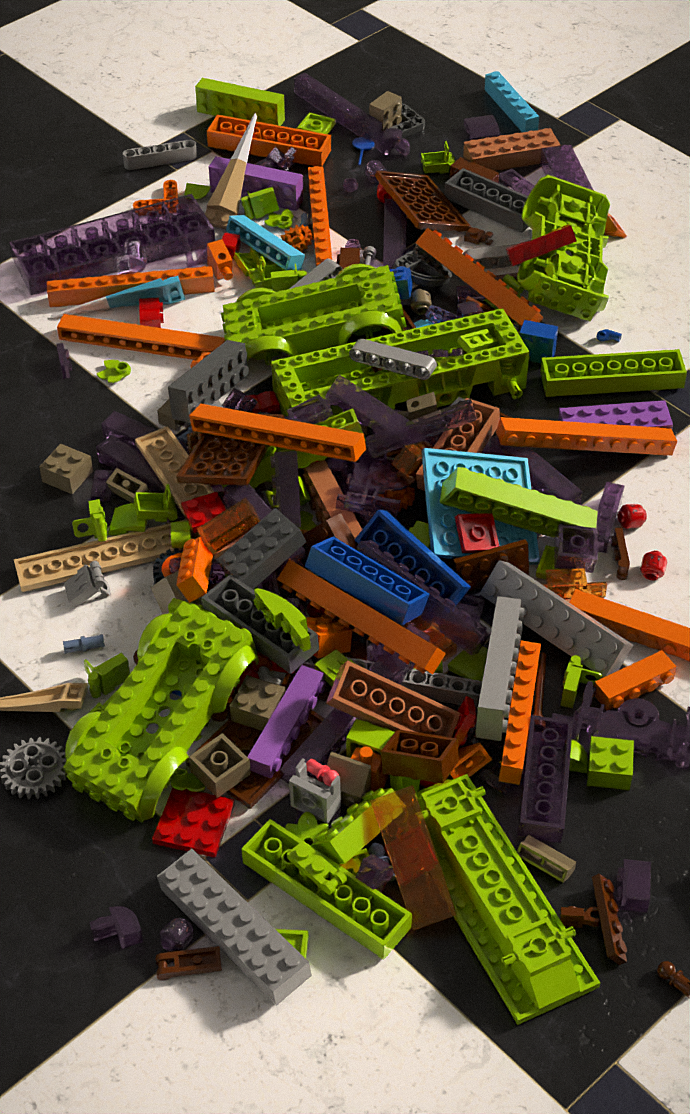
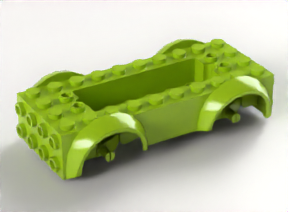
M548 174L540 178L522 210V220L532 229V240L569 224L572 226L577 241L520 264L517 280L528 291V301L587 321H591L596 312L605 309L609 299V295L603 294L608 267L602 262L603 248L606 247L609 239L608 236H604L610 208V202L605 194ZM565 251H570L573 256H569Z
M352 264L341 270L333 279L278 292L262 287L253 288L242 294L236 302L223 305V312L221 313L222 326L226 334L224 335L225 341L231 340L245 343L247 362L252 357L256 360L264 359L266 365H269V363L271 365L273 356L280 355L282 351L292 357L337 345H345L352 334L357 336L365 334L366 339L374 338L373 332L380 331L383 326L390 329L392 333L404 331L403 328L407 326L405 318L401 317L404 316L397 284L394 282V272H390L388 265L375 268L366 264Z
M182 601L175 612L162 614L152 619L144 629L138 644V664L104 711L91 712L80 718L69 734L65 749L66 764L63 768L67 773L66 777L73 783L72 787L81 793L83 791L89 793V796L97 802H100V800L104 801L114 811L120 810L124 812L123 814L132 821L137 819L143 822L152 818L163 789L168 788L170 784L169 779L185 761L189 762L187 751L213 713L225 710L230 693L239 684V677L252 661H255L256 665L258 664L259 659L252 634L245 628H237L230 621H223L212 612L207 611L206 613L200 610L197 605L193 603L188 604ZM175 690L182 693L178 700L170 698V694ZM162 710H170L167 716H159ZM150 724H157L158 730L155 733L150 734L146 731Z

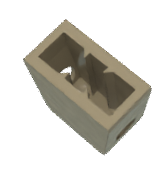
M434 392L407 400L408 410L397 412L399 423L410 421L411 430L413 431L440 429Z

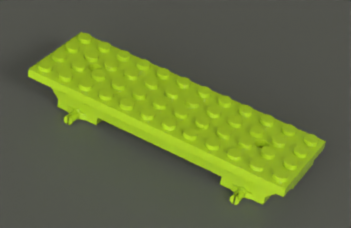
M465 774L456 779H447L444 783H437L410 794L409 798L401 801L406 810L396 820L404 834L418 824L424 826L440 862L427 872L517 1025L599 988L600 982L571 938L576 936L575 930L572 926L567 929L564 927L483 800L482 796L486 795L485 789H483V786L476 789L468 774Z

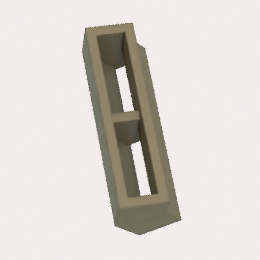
M530 835L518 847L517 853L521 859L561 882L566 881L575 870L576 861Z

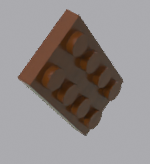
M524 539L453 559L454 572L471 586L467 592L483 588L499 560L509 562L529 575L528 542Z

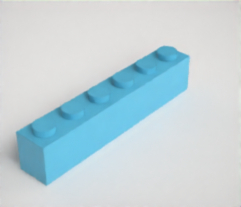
M494 71L485 74L484 90L523 133L538 130L539 116L501 73Z
M245 215L229 216L227 232L240 235L242 242L286 271L295 270V264L297 270L302 269L305 254Z

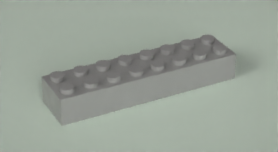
M498 561L480 592V595L495 605L497 596L521 599V608H524L523 620L519 621H522L524 625L571 657L574 655L579 656L583 665L592 671L601 673L602 678L618 671L634 646L509 562Z
M497 596L478 704L475 738L501 741L502 732L506 733L508 720H504V718H509L510 706L507 703L511 704L512 690L509 689H513L514 676L511 675L516 673L518 648L520 647V635L522 634L523 627L522 621H519L523 620L524 608H521V599Z
M193 849L189 850L157 875L161 890L216 946H220V950L276 1006L312 976L309 961Z

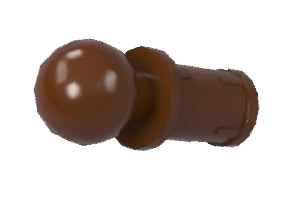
M661 962L657 967L658 975L665 980L670 979L669 985L671 987L675 986L690 999V980L683 975L681 970L676 972L675 966L671 962Z

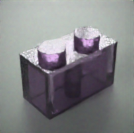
M624 859L622 868L618 867L617 881H621V887H617L616 900H620V910L648 912L651 862Z

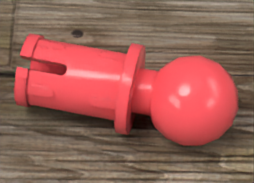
M310 759L306 763L307 772L315 775L317 780L323 782L326 786L331 787L333 780L337 775L339 776L335 770H331L327 765H321L315 759Z

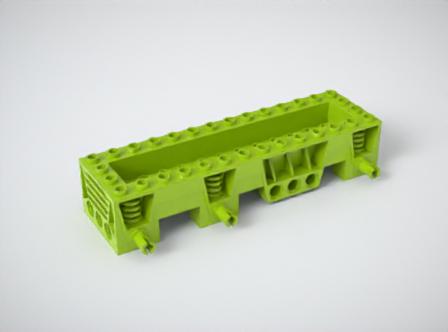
M502 308L366 339L433 357L437 362V367L426 380L393 371L388 372L385 369L374 373L372 366L353 361L349 356V351L356 342L271 361L273 391L280 405V414L284 415V419L316 424L353 408L354 410H366L367 426L377 424L379 430L384 431V429L387 430L390 427L388 421L395 419L396 403L405 402L432 392L435 394L437 407L452 404L458 397L463 399L469 398L473 385L488 382L487 385L493 396L510 392L513 399H516V396L520 398L523 394L521 389L526 388L529 350ZM488 329L491 332V336L499 341L498 345L494 348L489 347L467 353L461 348L457 339L461 335Z

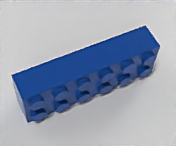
M378 510L355 538V541L382 566L429 593L426 606L438 617H447L471 588L469 584L385 510Z
M334 536L311 546L305 567L310 569L312 573L320 575L330 584L338 586L345 593L356 597L360 602L369 605L377 612L384 614L400 625H404L420 616L430 595Z

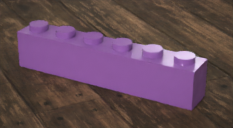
M301 665L248 755L250 771L268 778H272L275 771H279L284 755H288L293 739L296 740L298 738L301 725L307 722L309 711L311 708H315L317 697L325 690L326 682H324L323 672Z

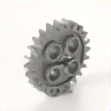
M41 737L37 739V742L30 738L29 743L21 740V746L13 744L15 750L7 749L8 756L3 755V762H0V777L2 784H5L6 790H11L12 795L18 792L19 798L27 794V798L30 799L35 794V797L39 799L40 793L47 796L48 790L55 792L54 786L61 787V780H66L67 773L63 768L66 764L65 752H63L62 746H57L56 741L50 744L49 738L44 742L41 741Z

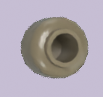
M417 289L411 293L409 299L411 310L418 315L426 314L432 307L428 291Z

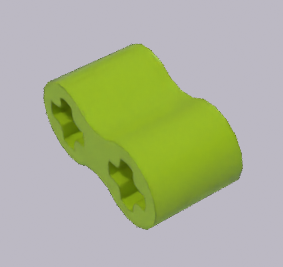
M188 521L171 522L172 549L183 548L184 544L191 539V527Z

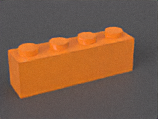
M201 537L190 539L184 544L176 586L189 603L204 596L208 588L213 553Z
M661 650L595 681L593 695L606 711L618 708L629 700H635L646 692H652L657 687L672 682L677 666Z

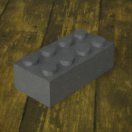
M275 508L221 555L217 561L226 575L229 576L231 574L251 589H254L304 545L306 540L301 530Z

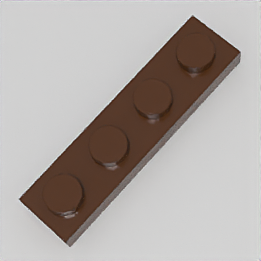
M601 874L592 876L607 957L621 965L627 962L625 954L627 948L622 940L621 932L623 928L618 920L617 912L619 909L613 896L614 886L609 879L607 880Z

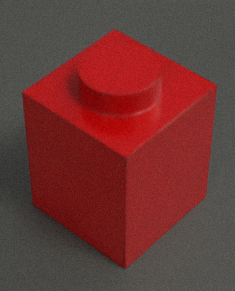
M224 233L222 240L231 258L234 259V254L239 253L241 249L240 235Z

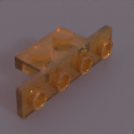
M585 568L551 569L545 572L547 584L542 585L563 599H571L576 589L601 598L606 597L607 583H587Z

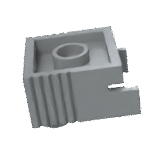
M302 758L296 766V776L293 775L289 780L290 806L304 813L310 812L316 819L328 824L341 806L340 776H336L331 783V787L326 786L317 779L307 776V766L304 762L305 759Z

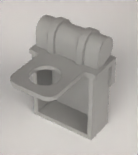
M92 561L89 564L90 567L84 565L77 570V574L64 582L68 601L73 606L78 607L94 594L100 592V590L108 596L111 595L109 584L104 580L98 561Z

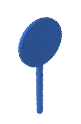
M359 137L352 141L353 147L361 150L358 160L359 166L361 165L363 151L374 148L375 143L369 138Z

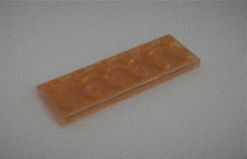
M411 785L370 800L406 909L412 913L413 930L457 916L414 787Z

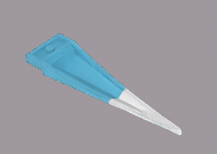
M178 276L169 277L165 280L159 278L52 314L51 318H60L63 314L74 315L108 308L139 305V298L159 297V302L172 304L185 300V296Z

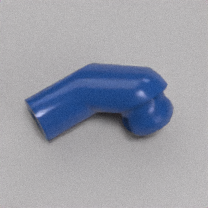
M604 329L598 331L596 337L602 342L610 339L620 342L622 334Z

